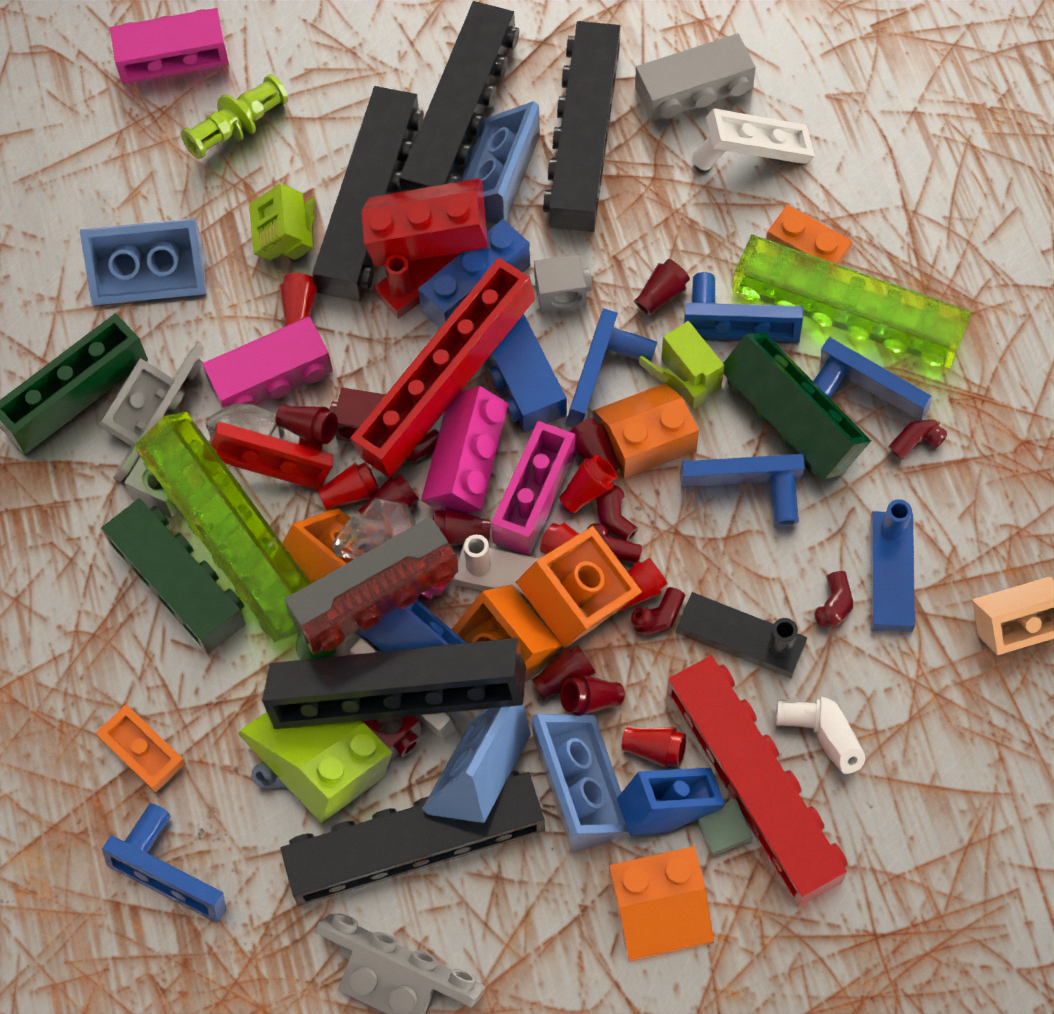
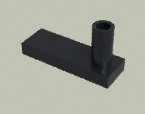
M694 592L691 593L676 628L677 634L792 679L808 638L798 634L797 625L791 619L781 618L773 624Z

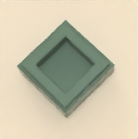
M736 799L726 802L722 809L697 819L712 857L752 842V834Z

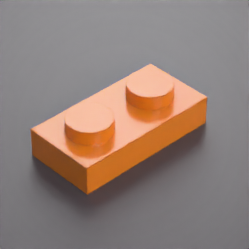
M788 204L768 229L766 240L830 276L851 249L852 240Z
M127 704L95 733L154 793L186 764L184 759Z

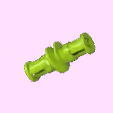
M269 74L264 77L262 84L251 91L244 92L237 100L230 95H222L217 101L218 112L208 115L203 122L192 129L187 127L181 131L183 143L195 158L201 159L206 156L208 149L219 142H224L231 136L240 142L244 137L241 128L249 134L255 133L254 121L264 116L265 112L277 104L280 106L288 102V94L281 81L276 76Z

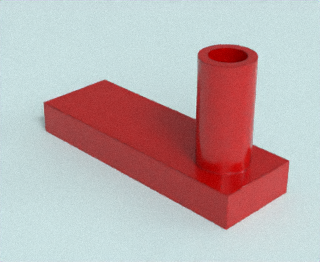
M461 253L407 261L400 254L391 255L385 261L387 277L373 286L374 292L399 319L420 304L418 288Z
M220 421L217 422L206 446L205 453L206 459L315 490L322 487L333 467L334 454L322 451V444L315 446L300 437L298 444Z

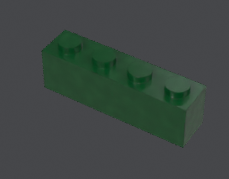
M114 313L0 400L1 430L24 455L125 379L140 358L146 362L148 361L140 338Z
M765 332L746 334L723 362V374L727 378V384L730 388L744 395L750 401L755 414L764 421L770 422L780 433V439L785 445L803 454L806 466L815 475L824 479L843 475L871 442L862 430Z
M138 498L103 525L101 529L112 548L208 655L246 625L241 613V609L245 606L232 589L228 588L224 592L216 583L219 580L218 575L205 560L198 563L192 557L191 553L194 552V549L180 532L174 536L166 528L169 525V521L159 508L154 505L149 509Z

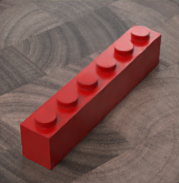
M499 257L351 436L350 439L362 460L389 478L394 475L536 298L531 279L528 275Z
M710 655L669 677L667 694L732 800H737L746 823L796 905L800 907L843 882L847 873L845 869L848 865L847 859L841 848L836 843L830 845L822 832L825 828L824 823L817 810L813 806L807 808L799 793L802 790L795 775L790 770H783L777 760L779 752L775 743L768 734L762 736L754 723L757 721L756 714L746 699L740 701L733 690L735 682L724 664L718 666L713 656Z

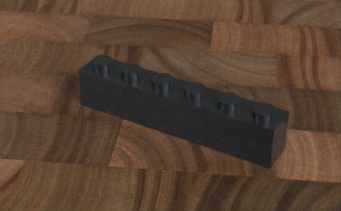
M476 1L472 2L399 177L401 192L460 182L459 172L461 167H467L471 159V142L473 137H479L482 132L484 110L486 106L491 107L494 102L496 80L498 77L503 78L506 72L509 48L515 49L518 42L519 28L515 27L514 11Z
M577 21L575 36L568 35L566 57L571 58L570 66L564 65L562 88H567L566 96H559L557 118H562L561 127H554L552 148L558 149L557 158H550L548 167V180L553 181L552 190H545L543 212L549 213L550 228L595 232L620 51L621 25Z
M374 86L312 272L314 284L318 287L317 293L360 302L364 289H370L372 285L374 266H372L373 262L364 245L362 209L369 197L401 192L399 177L414 144L412 140L414 132H419L424 118V111L419 109L418 97L415 93Z
M518 638L275 662L269 664L262 702L274 729L521 706L524 700L526 665Z
M511 771L485 823L428 815L422 810L428 797H424L415 801L413 807L398 812L395 808L384 809L373 814L372 819L356 824L355 821H345L334 825L330 829L331 832L314 837V834L307 833L290 839L289 845L280 847L292 895L298 907L544 832L545 819L530 772L519 774L518 771Z

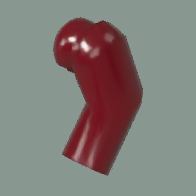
M934 419L913 421L903 429L888 448L903 460L917 443L927 441L932 447L940 446L947 437V431L939 426L940 422Z
M594 523L587 527L588 529L593 526L619 561L635 564L640 559L642 552L641 544L609 537L608 528L603 524Z
M668 587L659 607L653 609L647 607L644 609L642 607L636 608L631 614V623L634 625V629L641 634L650 635L671 628L685 599V593L677 588Z

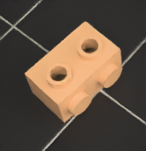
M1051 577L972 599L978 637L996 655L1054 639V580Z

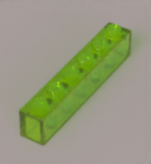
M753 234L749 238L734 273L732 291L738 292L746 299L760 300L771 305L803 306V316L812 319L821 326H833L847 331L857 339H869L885 345L891 351L897 353L905 352L922 358L930 365L944 366L950 369L972 314L971 311Z
M187 411L163 416L133 446L141 456L144 466L154 474L164 488L167 498L177 506L187 520L191 531L203 542L212 555L214 563L223 570L235 587L239 598L246 602L259 620L262 630L272 638L274 643L297 634L298 629L288 615L284 599L310 585L311 582Z

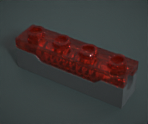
M430 516L285 598L284 601L288 615L313 655L322 650L331 651L344 642L345 637L359 629L367 630L375 626L386 613L395 608L404 609L418 599L421 593L432 587L440 588L448 584L455 574L459 572L457 554L448 545V541Z

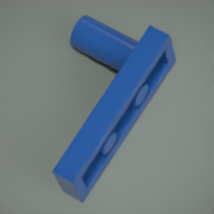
M700 272L695 274L692 279V303L685 302L684 323L689 321L704 340L741 341L746 334L765 332L774 342L799 343L803 322V306L715 303V276L709 272Z
M605 308L602 310L565 422L567 426L574 428L583 421L606 349L639 360L640 356H643L650 362L652 361L657 341L615 328L617 312Z
M831 337L827 339L821 348L820 363L823 364V367L813 382L829 398L842 379L846 377L918 420H923L929 411L932 399L930 394Z
M803 454L682 461L680 469L681 487L771 482L775 525L786 526L799 522L795 480H800L805 470Z
M897 499L888 505L886 512L872 511L871 630L913 632L915 627L913 513L908 502Z
M150 803L125 841L113 835L109 837L102 848L108 867L218 923L226 910L222 891L148 854V851L171 818L165 809Z

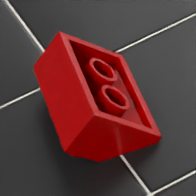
M481 178L369 197L362 209L364 245L375 267L385 266L387 258L394 254L403 255L407 261H414L488 248Z

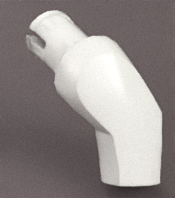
M823 696L820 699H816L815 703L778 698L776 726L813 728V733H817L819 742L826 755L843 774H850L862 768L865 762L864 751L836 702Z

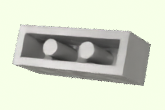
M739 33L636 66L635 89L651 122L662 118L670 119L681 112L696 107H707L715 101L730 96L737 97L753 89L756 67Z

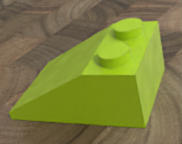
M265 712L239 730L238 734L321 824L384 778L392 751L362 721L274 729L267 712Z

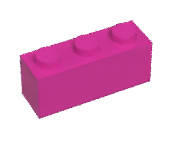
M218 8L200 9L190 13L162 16L157 19L135 23L128 22L123 25L110 27L114 60L122 84L229 65Z
M310 316L202 363L208 382L226 418L233 415L246 414L260 403L269 399L282 398L292 389L305 383L318 382L326 374L333 371L329 352Z
M481 386L461 391L444 412L421 498L422 502L438 511H443L444 507L464 513L482 510L508 408L507 402Z
M537 421L492 519L493 543L527 556L531 555L575 457L574 433Z

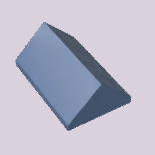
M534 101L485 118L482 132L477 138L470 162L461 178V181L481 178L485 218L488 222L497 224L502 219L507 221L540 137L539 105Z
M196 218L80 229L92 305L206 294L205 247Z
M524 703L521 706L485 709L469 723L422 807L425 813L485 823L531 735Z
M536 714L533 716V738L571 852L574 853L628 836L629 832L617 801L621 790L595 715Z

